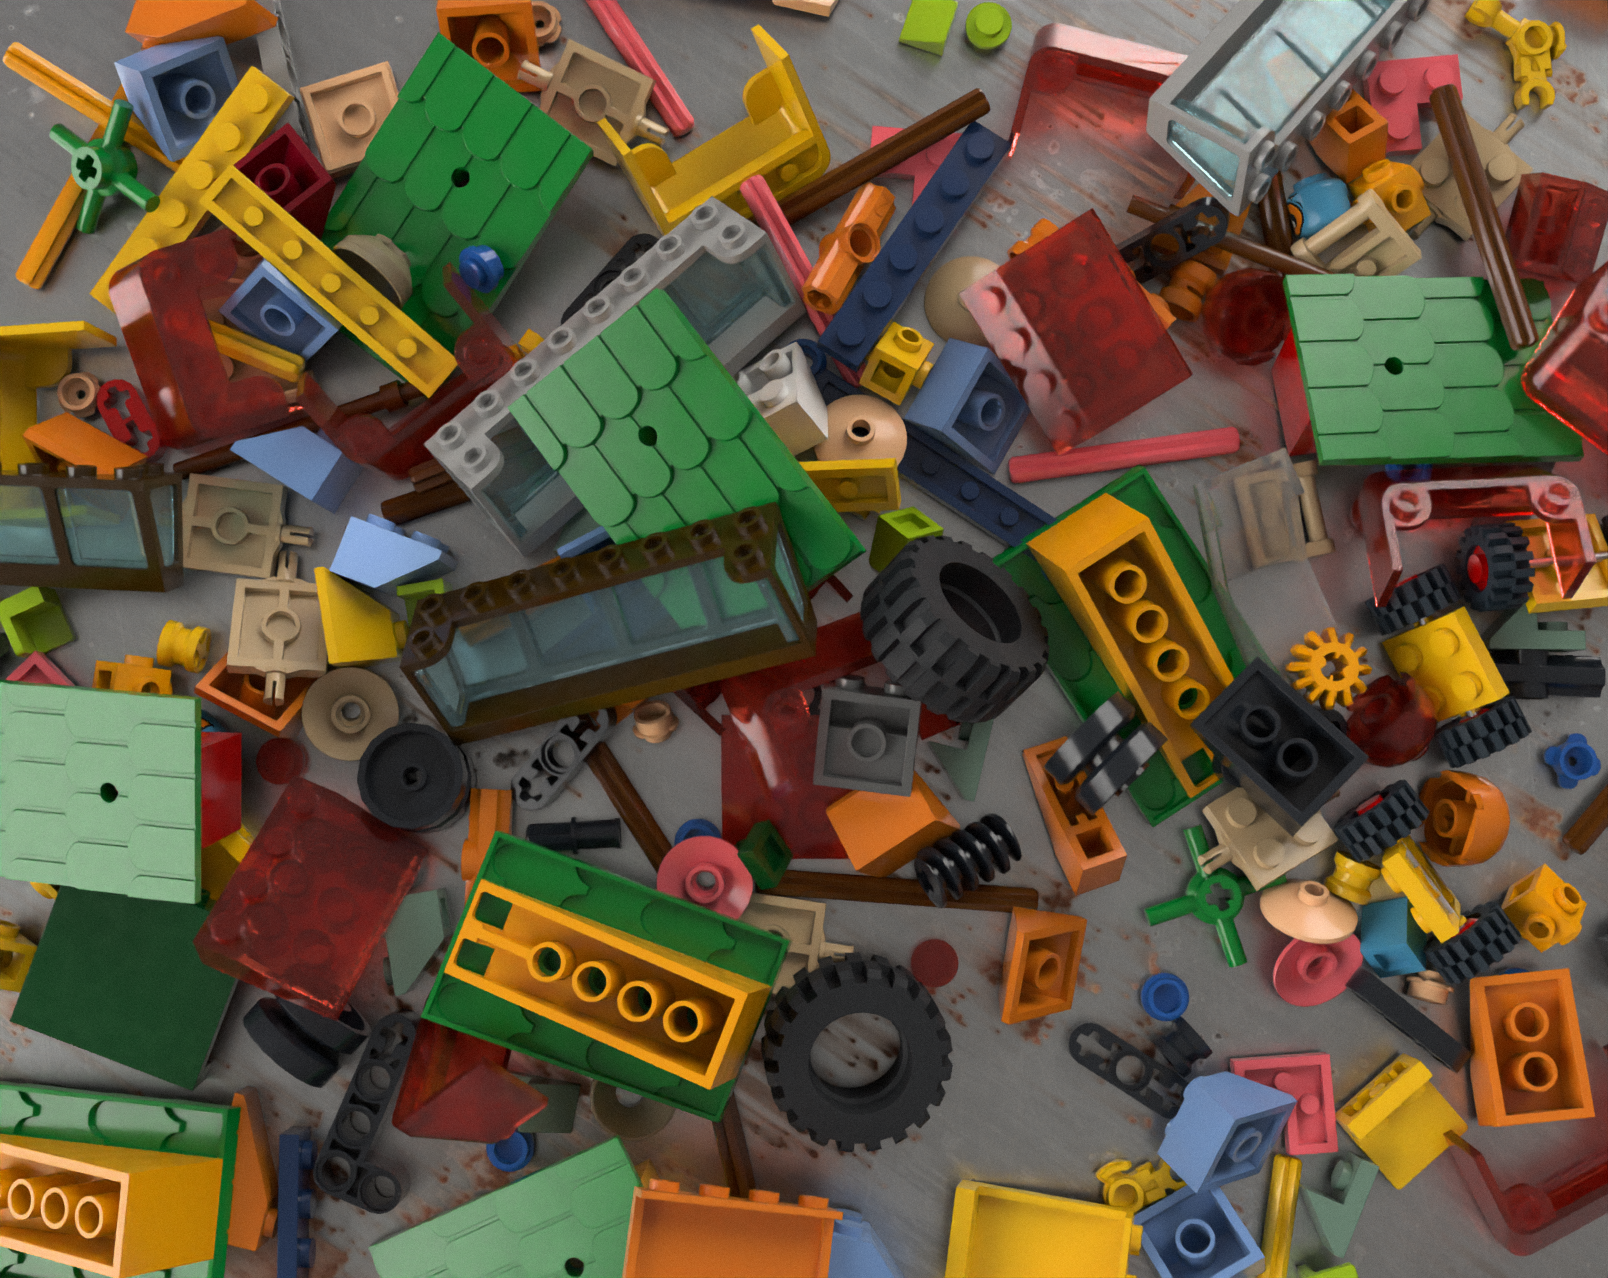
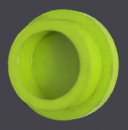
M984 2L976 5L969 12L965 24L968 39L975 46L986 50L1002 46L1009 38L1012 29V21L1008 11L1001 5L993 2Z

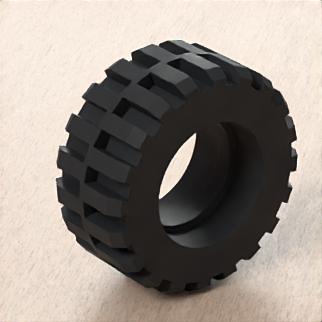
M934 535L916 538L914 541L906 544L867 586L863 593L860 610V620L863 621L862 631L865 640L870 641L872 644L871 652L876 661L883 663L887 669L885 673L894 683L898 681L906 689L905 694L915 702L920 700L927 705V710L937 715L946 714L948 719L952 721H967L968 723L987 722L1001 715L1045 671L1050 648L1048 645L1049 636L1047 628L1041 625L1042 616L1037 607H1033L1029 602L1030 596L1024 588L1016 585L1011 579L1013 576L1004 567L1000 569L992 562L993 558L984 552H976L972 549V545L964 541L953 542L952 537L943 535L934 537Z
M859 952L845 953V961L836 963L833 962L830 955L817 960L820 966L817 970L809 973L804 967L794 974L795 984L790 989L782 986L774 997L777 1005L775 1010L767 1011L764 1021L766 1033L761 1038V1052L767 1082L779 1111L786 1112L788 1123L799 1133L807 1129L811 1141L825 1147L830 1139L835 1140L838 1151L853 1152L855 1144H865L867 1152L882 1149L881 1140L892 1137L895 1144L908 1138L905 1129L914 1123L918 1128H921L930 1119L927 1107L930 1104L940 1106L946 1094L941 1083L951 1079L953 1067L948 1057V1054L953 1051L951 1037L945 1027L946 1022L931 994L923 983L917 982L913 974L900 964L893 967L887 958L875 954L872 955L869 961L863 960ZM854 1013L876 1014L891 1021L899 1033L901 1045L894 1064L881 1078L862 1087L843 1088L831 1085L817 1076L811 1064L810 1053L816 1038L830 1023Z

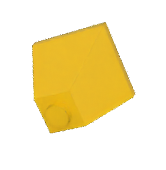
M326 567L314 568L329 664L342 668L351 666L365 668L401 661L409 633L407 621H400V616L397 612L353 581L329 571L330 569Z

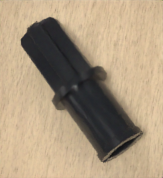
M571 817V822L530 824L526 828L525 839L554 851L572 850L573 855L579 854L580 849L614 847L617 849L622 846L620 818L578 821L577 817Z

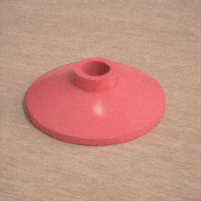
M695 836L676 844L666 854L658 870L657 890L738 919L750 902L753 891V877L738 857L739 849L733 844L714 836ZM702 872H709L714 876L715 883L708 887L703 886L698 882L697 876Z
M1353 933L1344 941L1331 944L1310 943L1298 939L1292 940L1281 952L1274 966L1273 984L1276 991L1286 1002L1302 1007L1319 1005L1335 998L1347 989L1344 985L1358 967L1362 966L1363 955L1360 952L1361 943Z

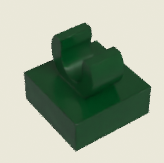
M770 820L755 823L746 839L739 840L734 845L739 849L738 857L761 890L777 887L794 856Z

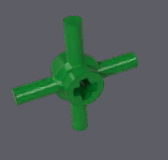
M115 99L104 136L101 139H94L87 143L62 123L54 125L50 130V138L73 155L71 159L73 178L81 188L87 190L76 224V228L83 233H95L106 196H115L122 192L149 213L155 211L160 204V198L136 180L138 173L136 158L129 148L122 146L134 106L125 100Z
M1199 824L1183 829L1197 873L1190 879L1186 895L1144 908L1146 920L1149 926L1152 927L1193 913L1199 920L1215 925L1229 967L1243 965L1248 961L1233 919L1240 913L1245 896L1286 883V874L1258 891L1255 890L1246 875L1238 878L1233 872L1222 867L1214 870L1211 874H1207L1203 871V868L1212 862L1213 859L1202 866L1198 862V856L1210 851L1202 825ZM1211 885L1224 889L1225 896L1218 898L1219 906L1206 902V894L1212 893Z

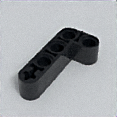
M396 1010L380 1019L374 1027L313 1170L314 1181L322 1191L376 1214L388 1213L405 1198L411 1185L410 1174L402 1164L374 1151L424 1038V1022L420 1015L413 1010ZM402 1023L404 1025L402 1033L409 1038L398 1043L392 1054L383 1053L392 1047L396 1038V1033L390 1030V1028ZM373 1066L382 1067L389 1074L390 1084L387 1089H378L370 1081L369 1074ZM352 1112H362L368 1117L370 1121L369 1133L361 1134L353 1129L350 1122ZM332 1157H341L348 1162L351 1171L349 1178H339L333 1173L331 1169ZM383 1176L392 1181L395 1187L394 1197L387 1198L378 1194L374 1184L375 1177Z

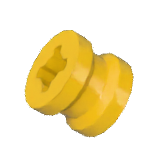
M174 620L166 622L157 645L156 656L158 664L166 667L178 664L184 666L188 672L199 674L207 662L211 648L212 637L210 629L200 626L188 629L184 627L182 622Z
M1338 850L1333 859L1336 865L1334 872L1325 878L1323 885L1337 896L1354 903L1368 905L1372 897L1369 891L1370 886L1374 880L1380 878L1382 868L1368 860L1364 861V859L1361 862H1357L1351 853Z

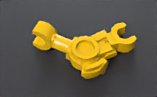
M1474 0L1464 17L1474 25L1484 28L1492 27L1507 37L1505 44L1509 46V50L1514 57V81H1521V86L1514 95L1516 110H1522L1529 105L1530 91L1535 92L1539 96L1540 110L1550 107L1555 100V90L1547 81V77H1552L1551 59H1558L1567 47L1565 31L1561 23L1555 21L1548 26L1540 20H1528L1525 17L1518 21L1502 10V4L1499 0Z
M1118 1158L1106 1163L1095 1174V1177L1104 1183L1102 1188L1104 1204L1136 1210L1135 1214L1143 1206L1167 1197L1165 1189L1171 1188L1178 1191L1187 1185L1182 1178L1172 1179L1170 1176L1171 1167L1162 1158L1156 1167H1153L1151 1161H1148L1136 1167L1130 1173H1122L1121 1171L1130 1169L1132 1162L1127 1159Z

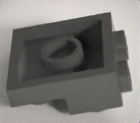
M837 674L835 682L826 681L822 688L813 785L910 797L923 702L920 700L915 702L905 694L906 689L898 681L894 683L892 680H886L884 688L865 686V678L854 674Z

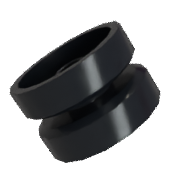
M1116 692L1103 703L1065 741L1043 767L1060 785L1072 782L1087 768L1091 774L1077 788L1075 800L1092 816L1114 795L1119 797L1149 767L1147 761L1168 740L1151 722L1141 724L1124 740L1119 734L1135 717L1136 708L1120 692Z
M404 723L387 728L371 740L360 758L357 783L361 800L374 817L391 827L406 832L429 834L447 829L464 815L470 805L471 788H475L476 776L472 760L461 745L456 746L447 735L429 725ZM421 771L422 779L420 783L412 786L418 780L416 772Z
M293 964L273 983L276 999L270 997L259 999L243 1017V1024L253 1041L278 1066L296 1079L310 1086L322 1088L342 1068L339 1053L348 1055L355 1053L372 1033L364 1016L341 992L316 973L300 965Z

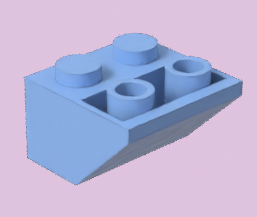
M368 514L366 522L351 516L329 571L396 597L397 586L437 579L455 571L459 561L447 554L449 546L442 544L440 540L418 531H413L410 539L404 536L406 530L396 526L395 523L376 515Z

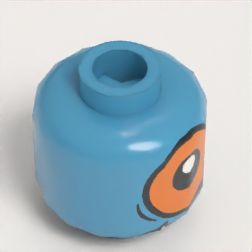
M1327 172L1307 177L1293 185L1294 192L1286 201L1291 223L1298 239L1302 237L1309 239L1353 207L1344 181L1338 178H1330Z

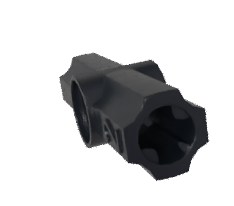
M1528 649L1505 650L1504 653L1489 652L1510 692L1503 698L1507 696H1514L1515 699L1544 700L1548 699V696L1600 698L1601 691L1605 686L1606 673L1601 657L1549 655V651Z

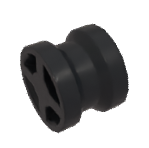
M1181 1016L1173 1021V1029L1169 1033L1158 1035L1152 1040L1158 1051L1183 1078L1192 1072V1065L1198 1059H1207L1213 1053L1200 1035Z

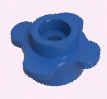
M1579 733L1568 735L1566 742L1558 747L1550 746L1544 751V762L1553 767L1558 775V785L1565 789L1575 788L1579 780L1595 776L1601 769V762L1597 758L1595 751L1587 744L1586 737ZM1570 757L1576 759V763L1573 766L1568 762Z

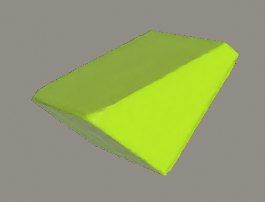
M912 0L899 42L942 56L959 2L953 0Z

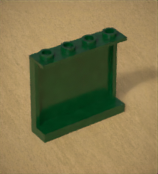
M61 885L11 1015L10 1022L193 1091L208 1076L213 1063L212 1060L208 1059L256 933L265 927L267 920L255 916L256 910L246 904L236 901H228L227 904L209 898L211 893L202 887L201 901L196 904L128 897L125 894L81 890Z

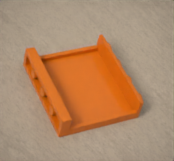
M649 1178L648 1188L634 1186L622 1278H828L834 1219H843V1212L828 1207L829 1198L799 1195L798 1204L779 1202L780 1193L749 1189L748 1199L729 1197L730 1187L700 1184L699 1193L679 1191L680 1182Z

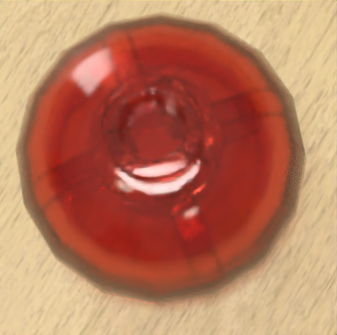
M1246 267L1227 273L1215 282L1206 295L1202 307V326L1209 343L1218 352L1239 365L1256 366L1274 358L1277 354L1272 351L1279 346L1282 340H1286L1292 327L1283 286L1284 278L1268 270Z
M1400 672L1402 678L1393 680L1388 674L1377 678L1366 685L1367 689L1364 693L1356 694L1353 697V704L1346 707L1348 711H1353V714L1346 722V736L1369 756L1365 761L1368 765L1393 768L1416 761L1427 752L1433 740L1438 723L1434 701L1427 691L1407 672Z

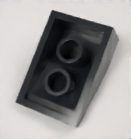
M1258 656L1190 724L1191 729L1256 804L1292 837L1369 758L1366 753Z

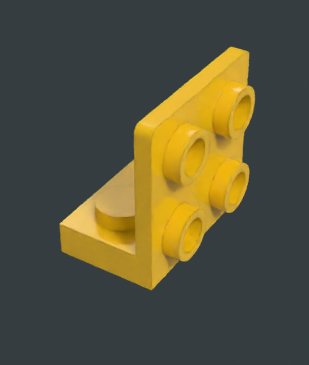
M1405 1053L1396 1058L1335 1113L1337 1123L1370 1161L1380 1167L1379 1171L1398 1190L1407 1185L1468 1130V1125L1429 1081L1433 1076L1432 1073L1420 1060Z

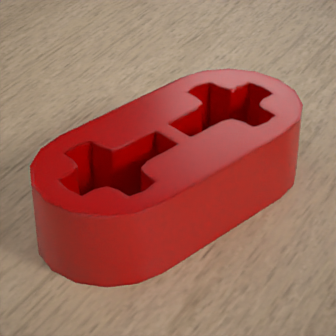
M113 379L103 384L97 393L96 404L113 438L133 448L139 442L133 430L137 426L139 431L153 438L147 442L149 448L147 452L137 448L133 449L148 456L146 463H156L164 456L167 450V439L144 394L138 387L123 379ZM118 392L131 396V398L125 401V405L131 415L128 418L122 411L111 407L117 403L115 395Z

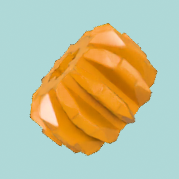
M1334 627L1323 629L1321 637L1315 631H1310L1304 634L1305 645L1297 643L1290 648L1292 655L1299 660V662H1290L1285 665L1286 672L1298 673L1299 680L1293 681L1290 686L1294 690L1307 689L1303 698L1311 705L1319 699V704L1323 711L1332 710L1336 702L1342 707L1353 704L1352 693L1362 694L1367 689L1364 682L1358 676L1371 674L1372 668L1368 665H1359L1358 658L1365 656L1368 649L1359 647L1352 650L1350 647L1354 641V634L1348 632L1338 638ZM1331 661L1335 666V670L1330 673V676L1325 677L1321 672V668L1327 664L1326 662Z

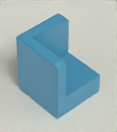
M1407 896L1369 903L1362 907L1360 952L1379 978L1426 971V954L1423 952V948L1427 945V933L1419 927L1413 918L1410 909L1414 906Z

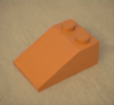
M1569 968L1474 977L1470 979V1053L1472 1054L1470 1056V1077L1478 1125L1502 1127L1595 1117Z

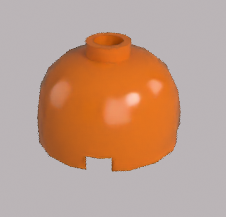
M1441 771L1442 775L1439 778H1429L1425 782L1419 794V798L1430 812L1427 819L1423 820L1419 826L1421 827L1425 824L1424 836L1427 842H1419L1422 851L1432 862L1445 867H1464L1484 863L1502 849L1509 833L1510 814L1505 797L1500 789L1486 777L1465 771Z

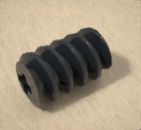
M986 814L980 819V822H971L964 830L954 831L949 836V839L941 838L933 844V848H922L914 860V868L922 889L938 908H943L947 905L945 890L953 899L958 900L963 896L961 882L968 890L975 891L979 887L978 876L985 882L993 881L995 878L994 868L999 873H1008L1011 870L1009 857L1014 861H1020L1022 853L1018 840L1008 823L997 814Z

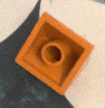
M68 412L29 427L22 435L36 463H48L49 472L66 473V465L97 466V474L114 475V467H134V463H146L148 457ZM70 488L76 494L100 507L121 513L122 519L125 518L133 501L132 493L127 490Z
M227 652L195 686V694L274 736L296 739L303 727L302 706L305 695L318 678L294 677L286 679L284 704L275 706L276 688H274L272 706L263 703L266 677L257 674L228 673L226 665Z
M915 770L910 797L853 790L826 808V813L855 870L878 878H886L917 858V853L922 848L933 847L937 840L948 838L954 831L961 829L957 820Z
M1013 906L998 990L1002 1022L1010 1025L1071 1009L1087 919L1080 916Z

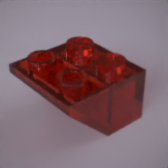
M1544 172L1522 174L1505 233L1517 272L1589 287L1608 221V191L1588 182Z

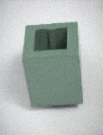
M445 887L379 900L381 909L375 912L376 929L380 938H386L389 956L383 958V972L387 985L394 986L395 996L405 995L416 988L453 935Z

